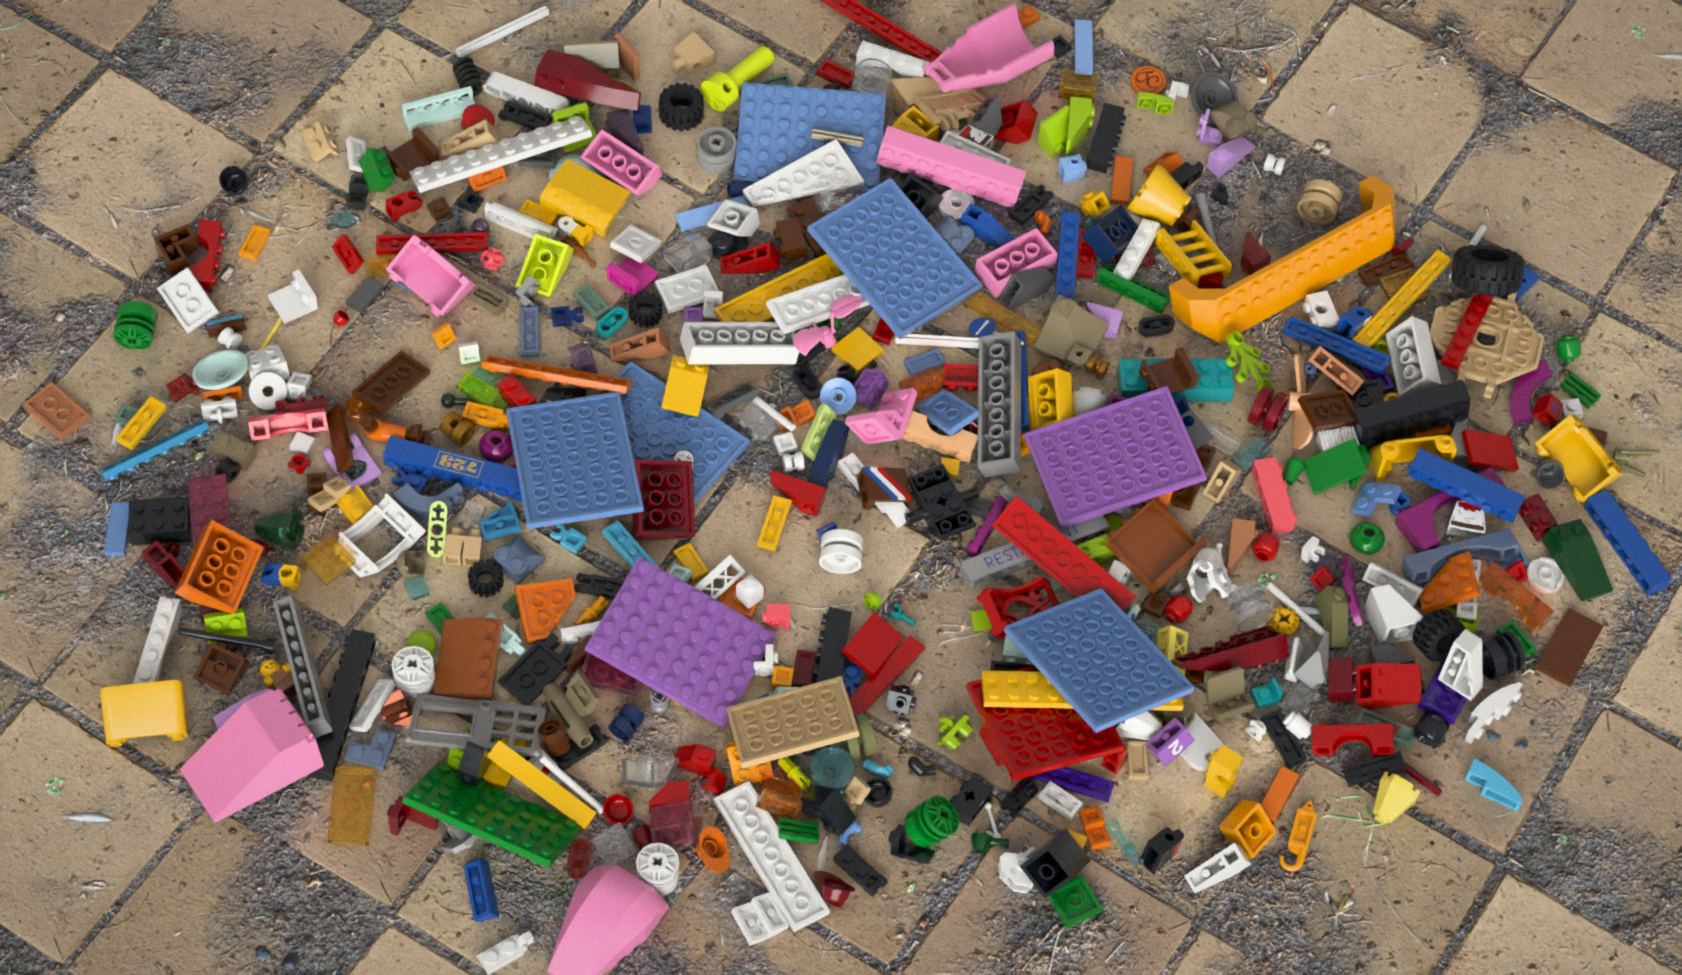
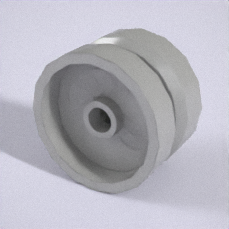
M718 126L703 130L697 138L696 158L700 167L710 173H723L731 169L736 159L737 142L735 135L730 130Z

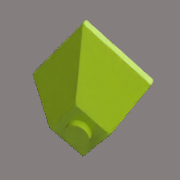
M1068 105L1040 122L1037 145L1051 158L1065 150L1069 117Z

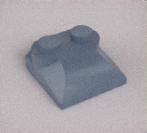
M948 215L935 228L958 257L976 237L972 227L961 225Z
M516 536L506 545L495 549L494 555L490 558V563L495 561L496 565L499 564L503 573L519 585L545 561V558L520 537Z

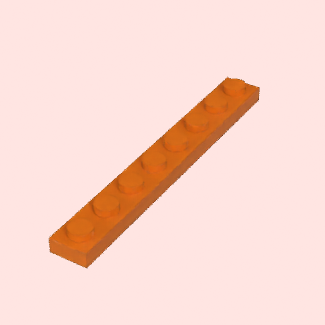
M487 355L481 362V369H486L493 373L504 372L506 375H521L527 379L538 378L545 382L556 381L562 385L573 384L578 385L580 388H596L598 391L608 390L626 394L632 387V380L490 355Z

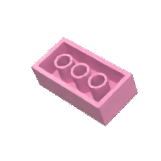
M1036 228L976 260L975 273L992 295L997 298L1014 272L1045 266L1050 270L1056 266L1058 253Z

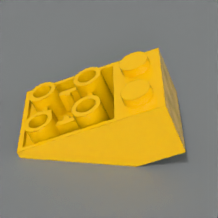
M914 105L904 112L892 125L893 128L933 141L938 140L939 126L937 124L934 125Z

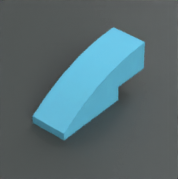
M1474 758L1465 780L1483 788L1480 795L1518 811L1523 799L1517 790L1497 771Z

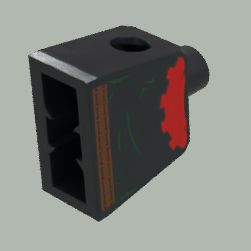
M1169 827L1164 828L1147 842L1139 862L1153 875L1156 874L1177 853L1184 838L1183 832L1179 829L1172 831Z

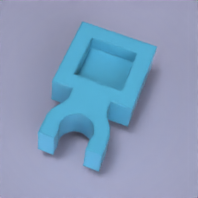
M562 524L556 525L557 530L561 532L555 533L552 530L550 537L555 540H561L560 545L577 554L587 542V536L573 528L567 531Z

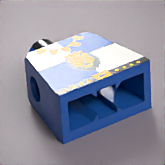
M1356 305L1341 316L1335 334L1352 340L1371 320L1373 316L1372 311L1369 308L1364 309L1360 305Z

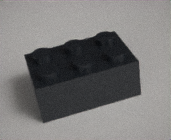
M188 497L129 500L128 534L131 545L153 544L155 541H158L160 544H166L170 541L175 543L191 542V507Z

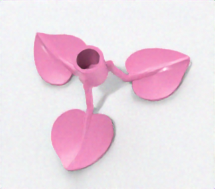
M843 295L836 299L831 305L833 310L830 313L831 328L827 326L819 328L815 323L813 324L814 328L811 327L810 329L798 331L793 337L796 349L806 356L810 349L819 341L825 345V348L834 346L837 342L833 334L836 332L834 316L836 318H843L849 315L865 302L864 299L854 295Z

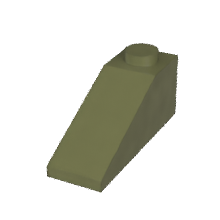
M1327 586L1315 599L1324 630L1329 633V648L1347 649L1348 601L1344 587Z

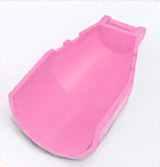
M1013 3L970 26L963 37H958L956 43L951 48L948 47L935 61L927 64L923 71L937 82L944 93L1005 84L1050 60L1054 56V42L1051 40L1035 49L1022 29L1016 5Z

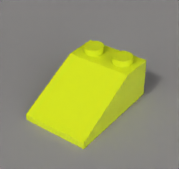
M534 234L516 286L520 287L530 275L541 284L538 287L537 293L551 298L569 265L574 249L568 244Z

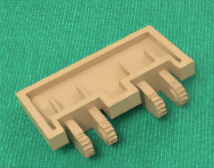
M973 88L916 97L914 103L934 125L937 124L942 131L946 132L950 128L952 130L958 129V119L965 118L970 123L985 99Z

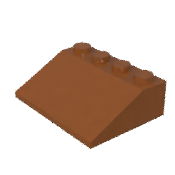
M485 617L444 619L433 695L493 701L504 627L502 619Z

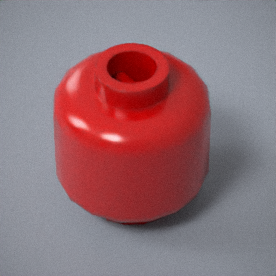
M1271 533L1259 534L1252 546V552L1259 561H1271L1277 555L1280 542Z
M1183 594L1174 595L1164 607L1166 619L1171 623H1184L1193 612L1192 601Z

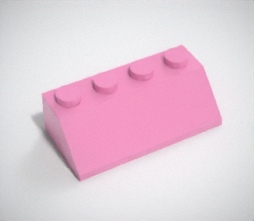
M602 129L580 157V159L637 196L652 189L663 175L658 165Z

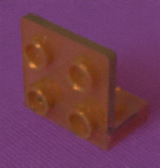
M943 366L936 369L930 368L899 381V387L901 390L914 388L918 392L915 400H921L924 396L931 393L935 394L943 389L945 368Z
M763 774L756 807L794 820L803 803L802 800L798 799L800 787Z

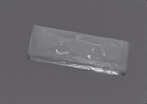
M862 186L815 194L813 200L819 212L826 213L837 210L845 205L847 200L852 201L865 192Z

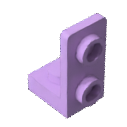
M1207 109L1205 115L1202 114L1197 132V135L1200 136L1199 143L1217 148L1221 144L1223 134L1220 129L1207 126L1210 109Z

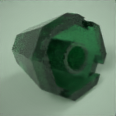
M287 508L259 517L254 524V530L264 540L287 550L297 549L295 546L299 547L302 543L305 529L304 525L300 524V520H304V517L298 508Z

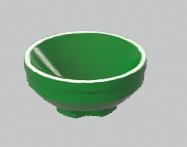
M1361 522L1351 530L1349 540L1356 551L1371 555L1382 549L1385 535L1378 525L1371 522ZM1370 529L1375 535L1368 537L1364 534V530Z

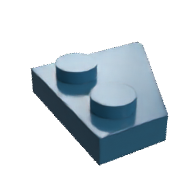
M512 500L507 501L506 506L500 511L496 509L490 516L478 522L484 541L522 532Z

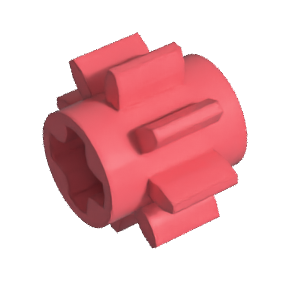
M488 247V251L485 250L482 253L481 262L485 264L484 268L497 271V267L503 265L504 256L500 254V249Z

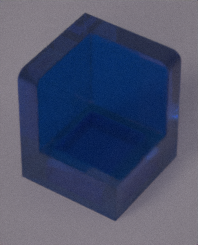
M639 105L638 111L633 110V134L652 133L651 106Z

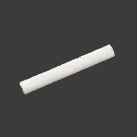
M756 396L753 399L756 405L788 430H795L796 425L760 397Z

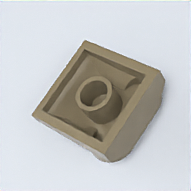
M1236 99L1211 111L1209 114L1227 141L1243 136L1257 127L1256 115L1246 111Z

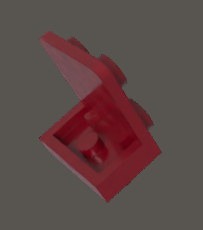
M399 795L395 804H391L387 811L390 833L398 836L407 819L434 831L438 828L437 818L403 804V796Z

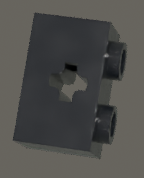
M974 776L969 781L965 780L960 787V793L957 796L954 795L950 800L958 813L959 821L968 827L984 808L985 803L991 799L993 788Z

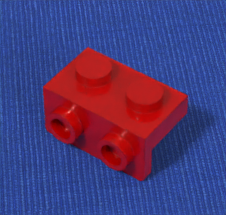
M943 365L942 387H946V390L957 391L958 388H965V391L975 392L978 389L979 365Z

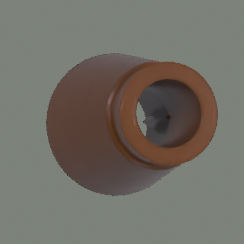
M1190 207L1177 219V227L1183 232L1189 231L1192 221L1197 219L1199 210L1196 207Z

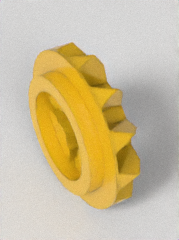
M1280 606L1279 608H1274L1269 613L1268 624L1289 635L1297 630L1299 617L1296 615V611L1290 610V607L1282 608ZM1281 617H1289L1287 623L1285 621L1280 622Z

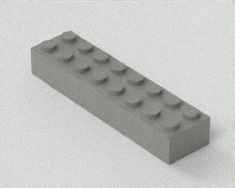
M1015 331L979 337L978 411L980 416L978 417V468L984 477L1021 472V341Z

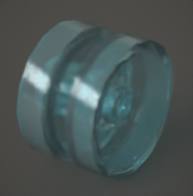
M832 746L822 748L816 752L811 760V785L834 788L841 797L845 795L844 791L854 777L855 764L852 756L846 750Z

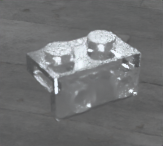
M754 400L741 414L738 412L735 414L739 418L737 422L745 429L749 427L752 430L750 434L758 441L763 439L767 442L781 426L777 420Z

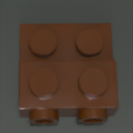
M211 642L193 678L230 696L238 678H242L250 661L246 659V654L238 650L233 653L228 650L229 646L218 642L217 645Z

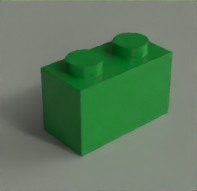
M370 148L359 160L369 190L385 192L395 180L394 173L386 151Z

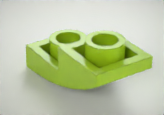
M1138 92L1136 109L1154 108V114H1172L1174 100L1159 94Z

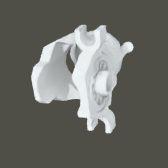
M1221 543L1216 544V549L1203 548L1194 556L1193 565L1186 579L1192 596L1199 603L1206 600V595L1213 588L1220 591L1222 598L1227 596L1228 599H1231V592H1235L1237 595L1240 594V588L1235 584H1231V580L1228 577L1227 568L1224 566V560L1221 555L1223 547ZM1196 570L1207 573L1208 578H1200L1197 576Z

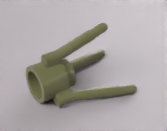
M1615 448L1613 459L1620 468L1645 477V473L1627 466L1625 463H1629L1630 455L1659 454L1660 450H1626Z

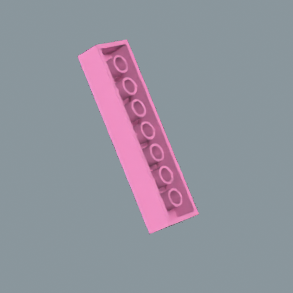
M887 126L876 161L877 164L884 167H889L902 173H911L917 178H923L935 184L950 187L953 190L967 192L969 195L1011 208L1015 206L1026 174L1024 170Z

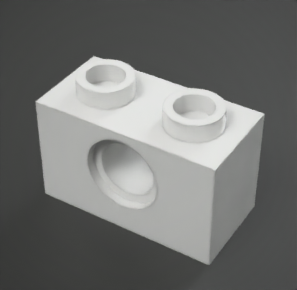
M1328 291L1306 295L1303 311L1308 315L1309 323L1330 332L1336 331L1340 319Z

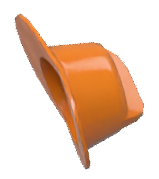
M710 826L703 829L696 843L697 855L713 872H725L730 866V856L725 835L716 827Z

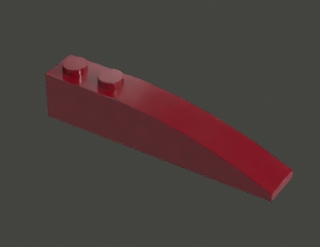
M547 49L536 69L534 83L536 87L585 101L639 110L641 92L624 82H619L610 74H605L598 67L586 63L580 57Z
M1268 625L1230 636V641L1223 642L1220 640L1215 642V647L1205 646L1200 648L1199 653L1190 652L1171 661L1172 664L1179 668L1199 671H1225L1239 666L1242 669L1265 666V663L1280 662L1283 658L1289 657L1287 635Z

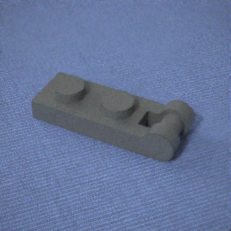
M746 383L708 403L705 411L716 419H721L725 412L734 410L742 403L749 402L758 396V389Z

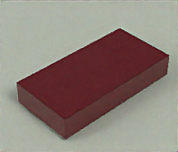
M797 649L791 687H803L811 684L816 652Z

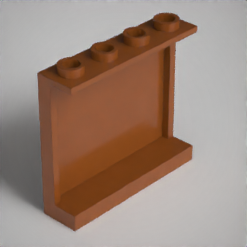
M1160 496L1146 500L1143 503L1144 507L1142 509L1138 507L1131 514L1133 516L1131 519L1127 517L1119 524L1121 527L1119 530L1114 528L1107 535L1109 539L1105 543L1152 594L1160 589L1208 543L1203 537L1197 542L1157 501Z

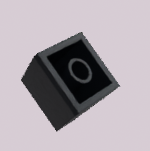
M1065 828L1022 863L1020 867L1042 896L1047 898L1072 880L1091 860Z

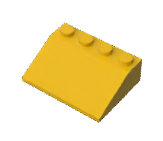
M566 159L540 196V205L563 217H571L574 222L582 227H585L586 224L593 227L594 233L605 238L629 198L631 191Z

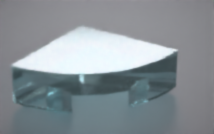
M344 209L331 220V225L338 228H349L357 224V219Z

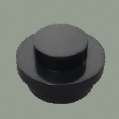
M843 365L837 369V378H844L849 381L855 375V370L851 365Z

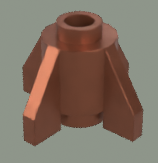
M400 688L392 691L382 707L381 716L389 724L410 726L412 718L410 697L403 699L404 695Z

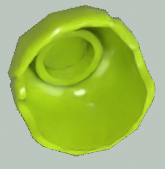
M416 630L409 635L406 647H422L433 656L437 642L434 635L429 631Z

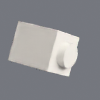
M752 574L736 585V597L748 610L763 599L764 587Z

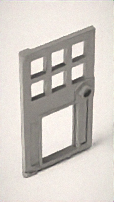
M417 693L405 743L465 749L466 743L470 741L486 748L487 752H490L496 744L490 743L491 737L509 739L507 746L521 756L539 757L541 739L537 730L541 723L545 721L547 707ZM420 710L474 715L470 733L417 727ZM496 712L514 713L513 719L496 717ZM519 714L537 716L536 721L518 720ZM494 724L511 726V731L493 730ZM517 727L534 728V734L516 733ZM514 740L532 741L531 747L514 746Z

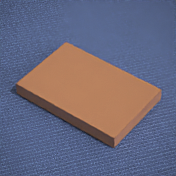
M52 381L23 404L25 410L61 441L91 418L84 408Z

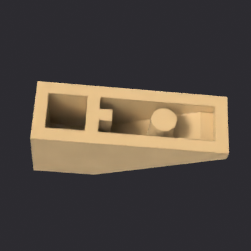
M485 119L440 142L441 153L444 158L461 155L468 150H476L487 144H498L499 138L497 130Z

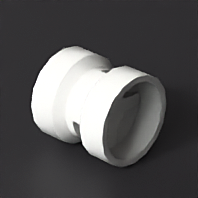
M1268 153L1263 170L1267 172L1273 171L1276 175L1280 176L1286 158H1276L1273 154Z
M796 452L794 455H782L785 473H791L792 470H805L802 452Z

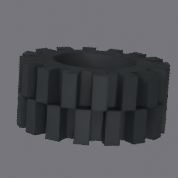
M640 292V296L634 295V298H631L629 302L630 320L635 325L639 323V327L645 325V328H648V324L653 327L654 322L658 324L659 319L661 320L662 301L654 293L650 296V292H646V295L643 292ZM643 306L651 307L653 311L650 313H642L639 311V308Z
M486 559V563H483V560H479V564L477 562L473 563L474 567L471 566L469 568L470 572H468L470 590H473L475 595L479 593V597H482L483 594L489 597L490 593L494 596L495 591L499 593L501 591L500 587H503L504 582L503 570L500 565H496L495 561L490 563L489 559ZM482 574L493 576V580L488 583H482L478 578Z

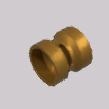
M1093 354L1086 365L1085 371L1095 373L1097 377L1103 379L1109 369L1110 362L1107 360L1102 361Z

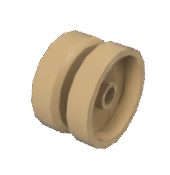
M1321 179L1310 180L1305 184L1298 202V213L1309 222L1322 225L1329 224L1335 220L1343 197L1342 192L1329 181Z

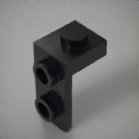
M898 824L896 829L890 832V855L916 861L920 864H929L935 856V850L905 842V825Z

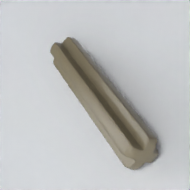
M812 128L811 131L812 139L829 142L837 139L841 144L863 147L864 144L863 136Z

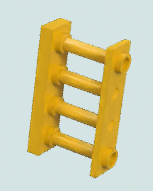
M1196 220L1192 221L1190 231L1172 236L1164 228L1157 229L1156 246L1182 278H1185L1196 287H1198L1200 276L1219 271L1225 279H1229L1232 270L1231 261L1226 258ZM1189 238L1196 242L1181 247L1176 243ZM1202 249V251L1205 253L1191 258L1187 257L1185 254L1187 252ZM1209 260L1214 264L1213 266L1201 269L1196 268L1194 265Z

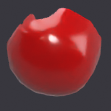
M615 793L606 798L603 804V814L610 823L624 825L631 820L634 814V806L627 796Z

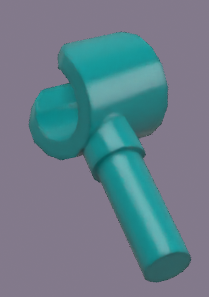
M893 605L895 611H897L893 612L890 610L893 619L898 620L901 618L911 625H915L916 621L902 613L900 605Z

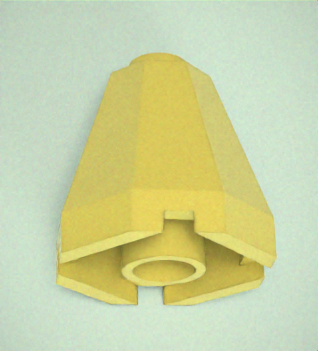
M1384 772L1380 780L1373 810L1375 819L1382 824L1386 822L1392 823L1416 803L1420 791L1416 789L1414 792L1412 790L1413 785L1400 776L1391 774L1389 777L1388 772Z

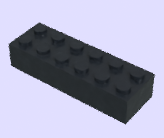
M1463 380L1356 409L1354 410L1353 426L1355 427L1360 445L1372 447L1375 444L1392 441L1395 438L1408 437L1413 433L1426 432L1431 428L1444 427L1449 423L1464 421L1469 417L1471 398Z

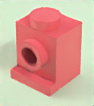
M767 604V611H763L762 623H766V627L775 629L786 627V631H790V604Z

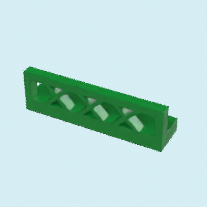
M1106 264L1104 268H1100L1097 274V284L1162 314L1171 300L1170 294L1135 277L1129 281L1113 273L1115 268Z

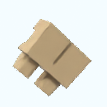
M453 527L450 534L446 536L443 563L461 566L463 560V566L474 567L473 563L475 562L479 564L483 548L480 530L472 529L469 536H462V529Z

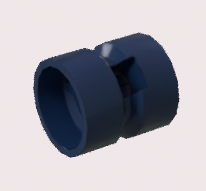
M625 703L618 711V716L614 717L609 724L608 729L620 740L630 741L636 729L645 720V716L637 707Z

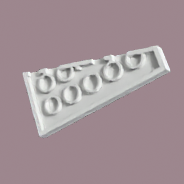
M837 139L748 186L743 189V194L750 205L755 207L861 186L865 184V181Z

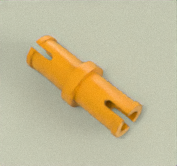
M599 596L590 607L587 606L584 609V613L573 622V625L588 624L592 620H596L598 614L609 605L608 601L604 602L605 598Z

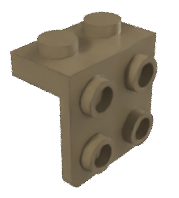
M1240 666L1206 678L1208 709L1217 721L1254 710V703L1245 693L1244 671Z

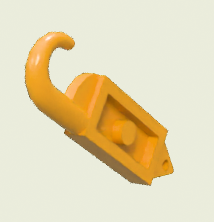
M1311 800L1302 808H1298L1288 841L1289 851L1297 855L1295 864H1286L1284 856H1280V864L1287 871H1297L1304 864L1317 818V813H1315Z

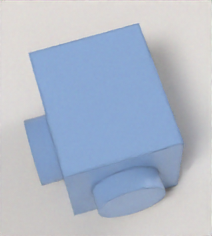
M1080 154L1059 158L1058 171L1063 183L1084 179L1087 164L1085 160H1082Z

